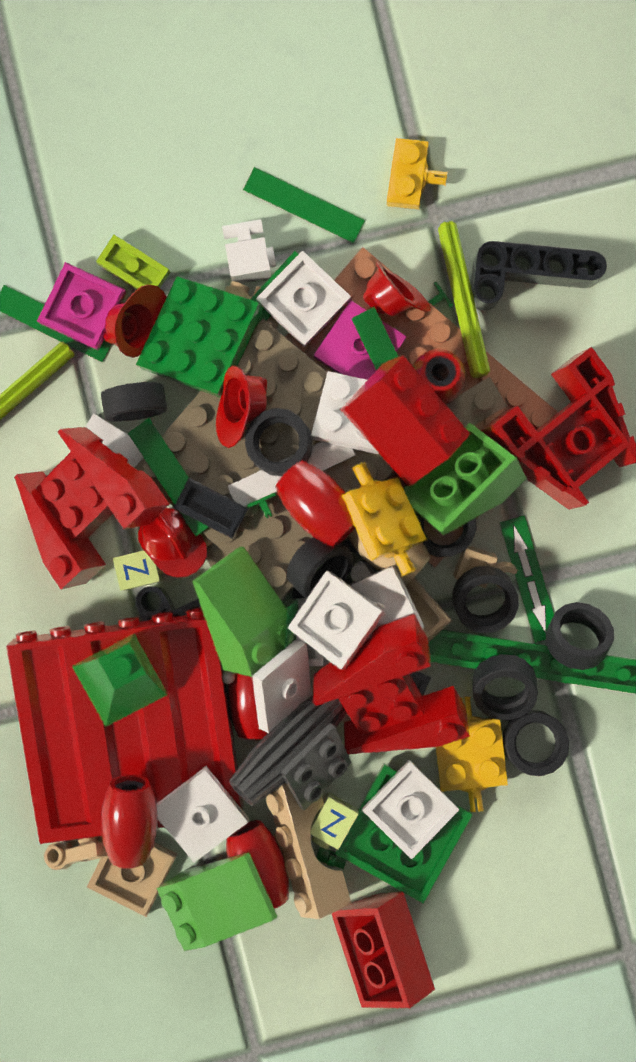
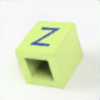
M144 550L113 558L120 591L164 581L162 574L165 573L155 565Z
M328 792L323 800V807L313 819L310 834L313 835L311 840L325 849H329L332 846L339 850L358 816V809Z

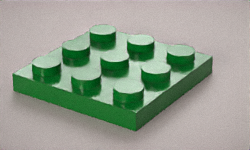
M176 276L136 365L142 370L221 398L224 376L228 368L238 366L264 307L259 302Z
M383 763L358 808V816L339 850L335 849V854L424 904L473 814L454 803L459 808V811L411 859L362 811V808L398 772L396 769Z

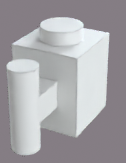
M261 219L222 226L224 239L238 238V242L225 244L232 281L246 283L269 279L271 277L270 268L276 267L273 247L266 248L264 237L251 240L252 234L263 233Z

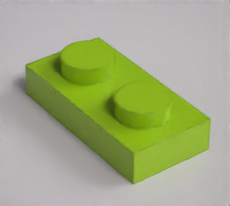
M114 234L96 260L99 266L135 289L148 284L161 288L171 273L167 267Z

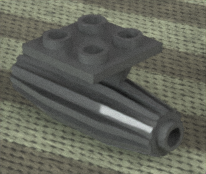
M311 696L254 746L229 780L230 785L245 802L254 806L287 783L298 805L305 811L312 803L320 799L324 790L336 778L341 777L346 772L347 767L352 762L336 730L347 714L339 699L315 706L313 696Z

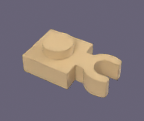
M468 546L461 552L453 575L458 580L464 572L478 566H491L501 569L504 573L510 572L512 574H516L517 569L514 564L507 561L496 564L498 558L495 553ZM481 584L479 586L486 588L487 584Z

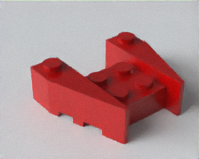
M592 346L574 355L551 374L571 402L537 430H535L518 405L502 412L480 430L517 458L527 477L526 480L568 510L589 504V501L580 491L579 487L611 460H614L619 468L636 463V442L634 436L630 437L623 418V415H626L622 403L618 404L612 387L615 385L614 379Z
M87 427L61 428L57 431L71 452L47 476L44 471L17 474L14 477L42 562L61 590L86 584L106 565L89 540V537L112 514H114L125 530L149 525L170 505L149 475L142 470H136L127 463L128 459L109 449L102 443L103 440Z
M415 614L384 624L373 631V637L361 646L346 670H341L330 662L313 674L314 705L318 706L339 699L351 719L344 722V743L348 755L439 747L470 737L466 707L454 685L422 696L410 676V673L431 666L428 638Z

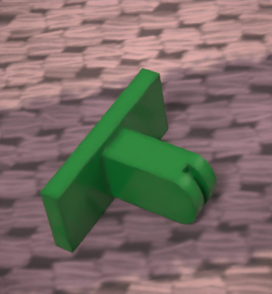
M435 281L433 284L439 294L428 302L434 307L442 300H445L448 306L452 308L453 303L437 281Z
M276 492L248 504L247 507L252 508L260 504L266 519H268L269 516H273L267 500L278 495Z
M319 847L316 855L319 861L331 867L335 866L344 869L347 861L335 854V851Z

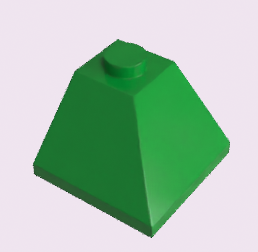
M135 634L72 666L105 726L167 695L162 682Z

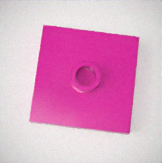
M65 262L37 322L99 351L104 341L103 335L106 332V316L112 307L122 303L127 292L117 285Z
M350 300L314 354V358L338 374L368 380L376 372V369L351 318L367 310ZM382 321L397 352L405 341L406 336Z

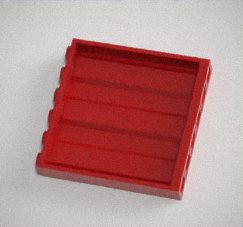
M202 608L186 611L187 615L173 617L171 612L159 613L152 616L153 620L139 621L138 617H128L118 620L117 625L105 626L103 621L85 624L84 629L71 631L70 626H61L50 629V634L37 635L36 631H24L17 633L16 638L6 645L40 844L102 836L101 812L107 789L112 779L126 774L141 775L147 778L157 804L207 766L243 810V798L239 796L229 782L238 769L228 705L227 687L223 681L224 670ZM135 634L162 682L167 695L105 726L72 666ZM157 820V828H164L162 823Z

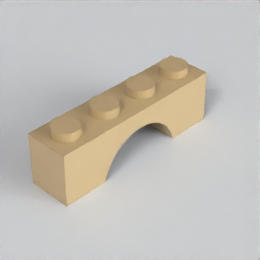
M287 783L283 784L266 797V802L275 822V835L283 851L286 874L291 880L294 891V904L300 913V917L321 919L351 904L343 871L332 870L322 865L316 858L311 846V825L315 815L324 805L321 796L319 800L312 803L304 811L298 805Z

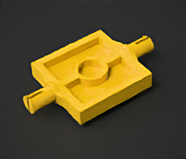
M366 462L354 466L352 470L361 487L347 492L342 498L347 505L352 521L370 560L381 557H394L401 576L414 572L416 569L407 551L411 547L426 541L427 538L399 478L383 482L373 481Z
M464 696L470 737L436 747L440 789L442 792L454 790L468 792L470 812H476L475 798L477 799L478 812L484 810L481 791L489 787L508 785L500 720L491 717L480 718L472 716L471 696Z

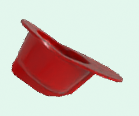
M376 262L378 270L368 281L367 290L363 295V300L371 308L375 307L378 313L387 314L392 317L413 306L424 312L431 311L428 301L413 285L387 270L379 262Z
M144 285L138 288L125 303L112 307L105 320L106 332L103 335L105 341L113 343L127 357L135 358L140 356L166 300L164 291L155 285Z
M237 366L228 368L224 376L223 391L216 416L218 439L227 448L237 445L242 438L246 424L251 423L255 417L265 411L267 405V380L263 377L245 375L241 368Z
M165 508L149 525L141 526L138 531V541L142 549L166 575L176 578L188 577L196 573L205 563L207 545L201 534L195 536L182 514L175 509Z

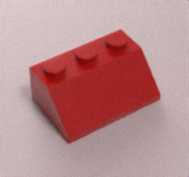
M404 355L383 363L340 409L408 486H411L450 458L470 435V432Z
M403 892L378 893L352 902L350 905L331 914L362 1008L410 1009L435 990Z

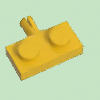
M396 138L387 206L419 210L421 195L426 184L446 186L447 171L428 170V141Z

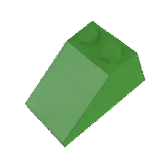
M471 423L465 427L470 432V435L450 458L411 486L406 485L403 488L413 510L443 535L503 503L527 479L517 458Z
M238 547L193 580L223 670L252 677L285 649L287 609L245 547ZM291 632L288 645L292 642L294 636L293 632Z
M249 853L186 869L156 888L160 895L162 906L168 913L176 931V937L184 951L207 947L271 922L278 917Z

